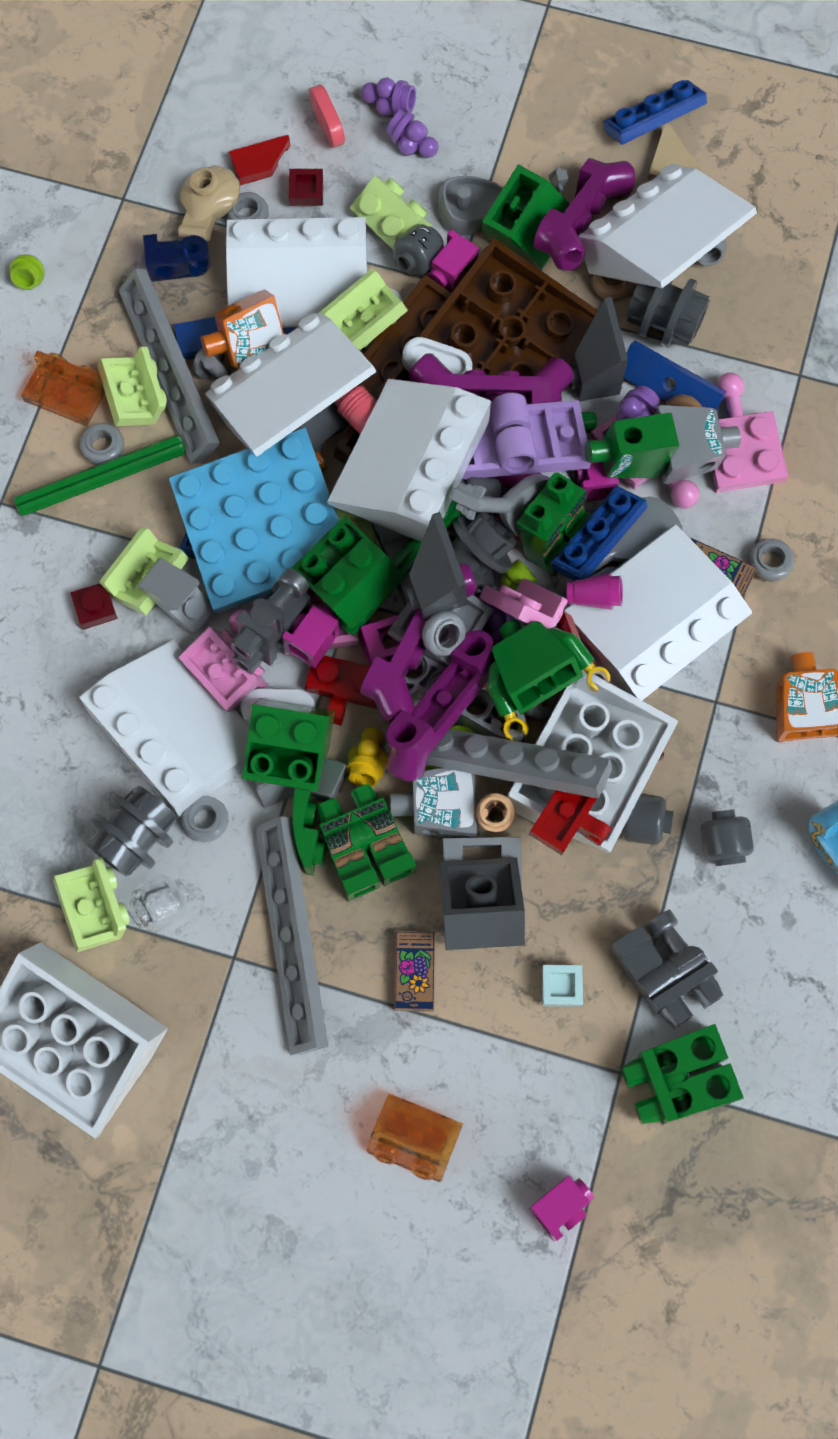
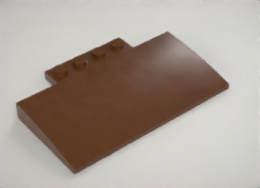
M493 238L452 293L428 276H423L403 302L408 311L397 319L394 324L380 333L364 353V356L373 365L376 372L357 386H364L378 400L388 379L412 382L409 379V371L406 370L402 363V353L406 343L416 337H424L464 351L471 358L472 370H482L485 372V375H498L504 371H516L520 373V376H534L553 357L563 359L572 367L574 353L598 310ZM352 426L336 445L333 457L345 465L360 436ZM453 523L448 527L451 531L455 529Z

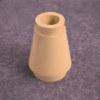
M498 793L483 797L476 809V817L479 824L484 829L492 832H499L508 828L515 816V809L511 800ZM498 810L503 813L502 821L497 822L495 820L492 822L489 819L493 811Z

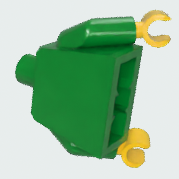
M511 620L502 625L499 634L503 640L492 648L495 661L489 667L487 689L499 716H504L506 723L503 728L505 736L514 741L513 736L510 734V726L513 723H520L526 736L529 730L526 722L516 717L515 710H518L520 715L584 677L581 670L586 672V685L592 692L599 691L598 687L592 682V675L600 674L609 683L610 674L607 669L596 667L592 663L595 659L575 634L555 627L547 629L539 621H534L522 628L518 621Z

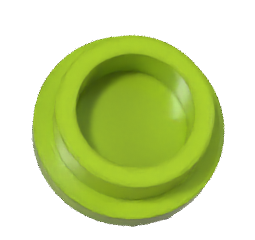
M19 255L12 260L9 267L12 282L21 289L30 290L42 283L45 276L43 264L34 255Z
M517 559L506 573H503L501 584L516 591L523 578L533 583L538 579L520 559Z

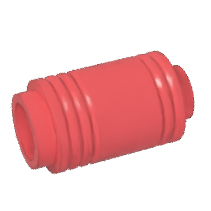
M361 385L354 387L337 399L335 405L338 407L337 412L361 434L377 400Z

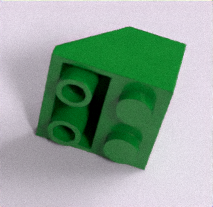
M518 164L482 221L483 238L489 242L493 238L497 239L542 271L551 256L534 249V240L538 227L550 209L564 213L570 203L548 180Z
M346 516L291 567L308 581L310 588L351 630L406 578L391 559Z
M262 698L253 703L242 779L317 792L330 748L335 710Z

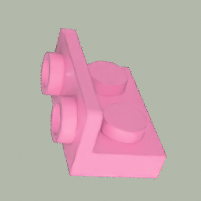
M525 578L521 580L516 591L505 585H501L499 591L485 585L479 599L525 623L530 624L534 621H539L547 629L556 626L567 604L566 598Z
M209 626L178 658L226 711L231 712L256 687L263 689L268 684L261 676L265 670L259 665L251 675L233 663V657L236 652L231 648V641L234 639V636L226 629L221 632Z

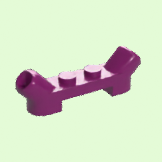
M588 158L579 171L574 200L564 213L554 209L548 211L535 235L534 249L549 254L558 270L569 271L576 269L582 263L585 256V247L578 233L582 234L587 230L594 214H600L605 199L631 194L636 179L633 166L627 161L603 163L593 158Z
M432 353L424 354L409 370V379L412 382L457 387L488 400H494L496 397L506 393H518L525 397L527 404L561 402V393L574 379L573 370L570 365L563 359L555 357L549 359L534 376H520V373L516 371H504L498 375H485V372L482 370H469L463 374H453Z
M463 562L459 566L466 583L468 598L474 595L477 587L471 567ZM417 609L392 660L388 662L376 656L360 689V694L377 701L382 719L389 723L395 719L401 710L411 714L415 707L405 677L410 668L413 670L418 668L425 653V649L421 648L423 644L422 631L428 619L423 620L420 609Z
M481 630L466 633L465 639L450 653L452 662L414 707L412 713L409 714L401 710L386 732V738L391 747L386 767L392 775L404 781H415L423 777L429 754L488 682L489 667L495 661L492 648L501 640L494 639L487 632Z

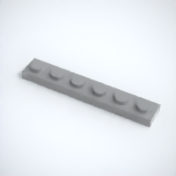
M134 268L118 291L141 346L148 347L151 359L156 362L157 379L160 388L166 394L167 408L182 439L190 463L202 464L220 444L148 272L146 269Z
M449 729L432 750L426 764L598 799L612 771L609 758ZM388 742L385 745L387 755H389L391 748Z
M280 816L257 826L256 834L290 1056L303 1055L328 1047L293 821L292 817Z

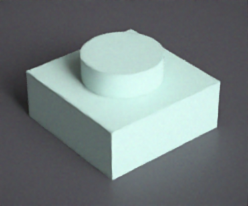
M543 965L542 1007H582V965Z

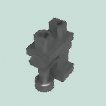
M286 568L272 587L270 599H256L252 602L250 616L243 610L236 619L238 634L231 641V648L236 652L233 657V663L251 675L262 661L269 666L273 664L277 659V652L283 647L282 636L285 631L293 634L291 629L296 619L302 613L307 615L312 608L311 596L306 593L310 585L297 571Z
M671 909L652 919L645 927L653 938L661 936L671 955L665 959L661 958L650 942L651 938L642 925L614 942L609 952L641 997L649 1005L648 1007L654 1016L661 1013L663 1018L675 1029L693 1016L682 998L693 992L703 1008L706 1009L724 995L714 978L718 970L712 961L709 962L703 950L696 946H689L674 929L678 920Z

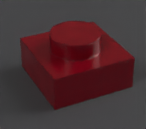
M289 169V206H323V169Z
M100 583L70 592L80 626L83 630L118 619L111 595Z

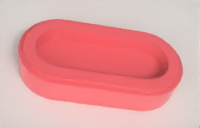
M320 84L309 88V97L314 113L330 147L335 148L343 145L345 142L344 130L325 87Z

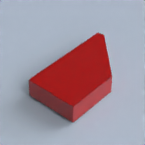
M289 135L229 151L230 160L240 186L273 176L278 167L279 160L291 146Z

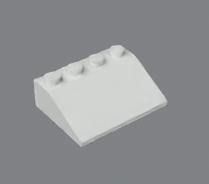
M671 164L664 167L653 180L640 185L637 188V192L628 199L615 204L613 210L603 218L593 221L589 228L580 234L579 237L585 247L584 259L589 274L663 288L757 214L755 206L698 169Z
M366 217L227 220L228 306L265 289L275 296L282 328L299 327L298 323L304 317L313 313L318 314L367 273Z
M321 312L304 317L298 323V328L288 335L282 334L273 339L269 344L270 348L260 355H252L246 358L240 364V369L230 376L225 375L218 378L212 383L211 389L204 393L226 427L256 457L376 372L373 365L338 326Z
M388 379L327 501L328 504L422 542L432 514L440 512L443 519L452 501L449 499L452 489L459 486L489 423L491 401L457 387Z
M677 524L672 525L611 572L612 576L622 577V606H614L613 610L570 604L564 609L565 612L572 616L582 643L593 656L598 666L608 670L610 683L641 701L752 614V611L731 580Z
M172 640L109 673L79 698L87 712L181 820L182 813L190 805L203 796H210L244 768L249 725L235 709L228 712L218 703L178 658L184 651Z
M581 670L584 677L564 688L534 745L604 757L611 760L612 771L599 799L596 800L588 814L603 821L612 829L601 846L591 842L579 830L572 838L610 853L669 741L678 720L620 688L607 683L596 675H592L591 679L599 691L592 692L586 685L587 674L584 670ZM513 782L506 797L513 803L515 813L535 823L556 790Z
M40 942L18 953L0 987V1073L96 1139L152 1059L168 1027Z

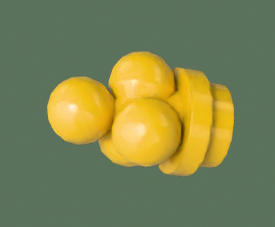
M368 727L363 730L359 744L352 747L347 754L349 780L359 787L367 783L371 787L376 786L384 775L388 759L386 751L380 748L383 742L382 732L376 727Z

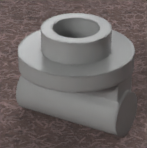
M203 348L197 352L194 358L193 371L200 378H208L213 375L218 379L225 375H231V372L222 365L224 353L206 357Z

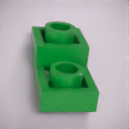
M295 788L293 799L295 842L306 875L314 876L315 865L322 866L326 843L320 842L318 830L307 828V826H314L317 815V804L312 803L310 790Z

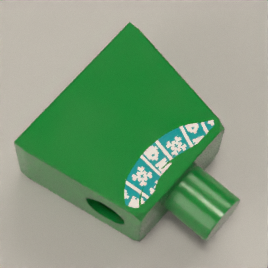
M672 413L613 422L602 440H589L586 442L585 456L587 462H603L605 474L609 478H659L680 446Z

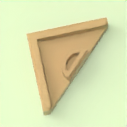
M669 123L664 124L649 171L648 181L653 180L664 167L671 164H679L682 167L696 168L701 171Z

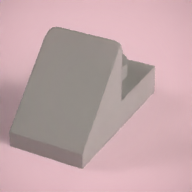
M158 558L136 585L190 634H196L213 612L209 598L197 588L200 582L163 558Z

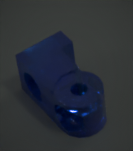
M157 234L143 235L146 269L151 282L198 277L204 275L209 270L211 263L209 247L204 238L191 235L181 241L158 242Z

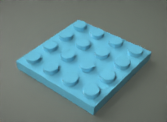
M306 427L291 432L257 457L249 449H245L169 477L212 609L216 614L272 594V587L286 568L292 569L291 567L339 522L334 506L329 505L327 502L330 493Z

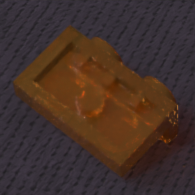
M37 350L34 355L37 367L21 394L24 402L88 426L105 394L99 373L86 365L79 367L71 364L59 354L52 352L46 354Z
M388 1093L371 1133L366 1151L374 1155L382 1163L396 1164L412 1171L414 1175L421 1179H432L441 1182L463 1123Z

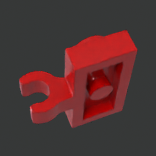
M324 655L316 668H310L305 691L331 698L328 709L335 710L333 724L342 726L348 702L377 709L375 700L360 694L361 686L371 666Z
M556 790L528 835L562 855L578 830L591 842L601 846L612 828L603 821L588 814L598 798Z

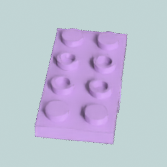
M506 393L496 397L491 402L489 423L462 480L471 477L487 478L590 469L591 463L587 462L585 456L587 436L579 400L527 404L525 397L518 393Z

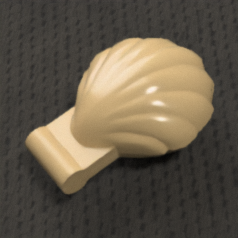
M213 165L198 169L187 177L180 189V201L187 210L182 225L178 229L180 239L191 240L201 238L202 241H210L215 221L224 217L239 200L240 183L231 170Z

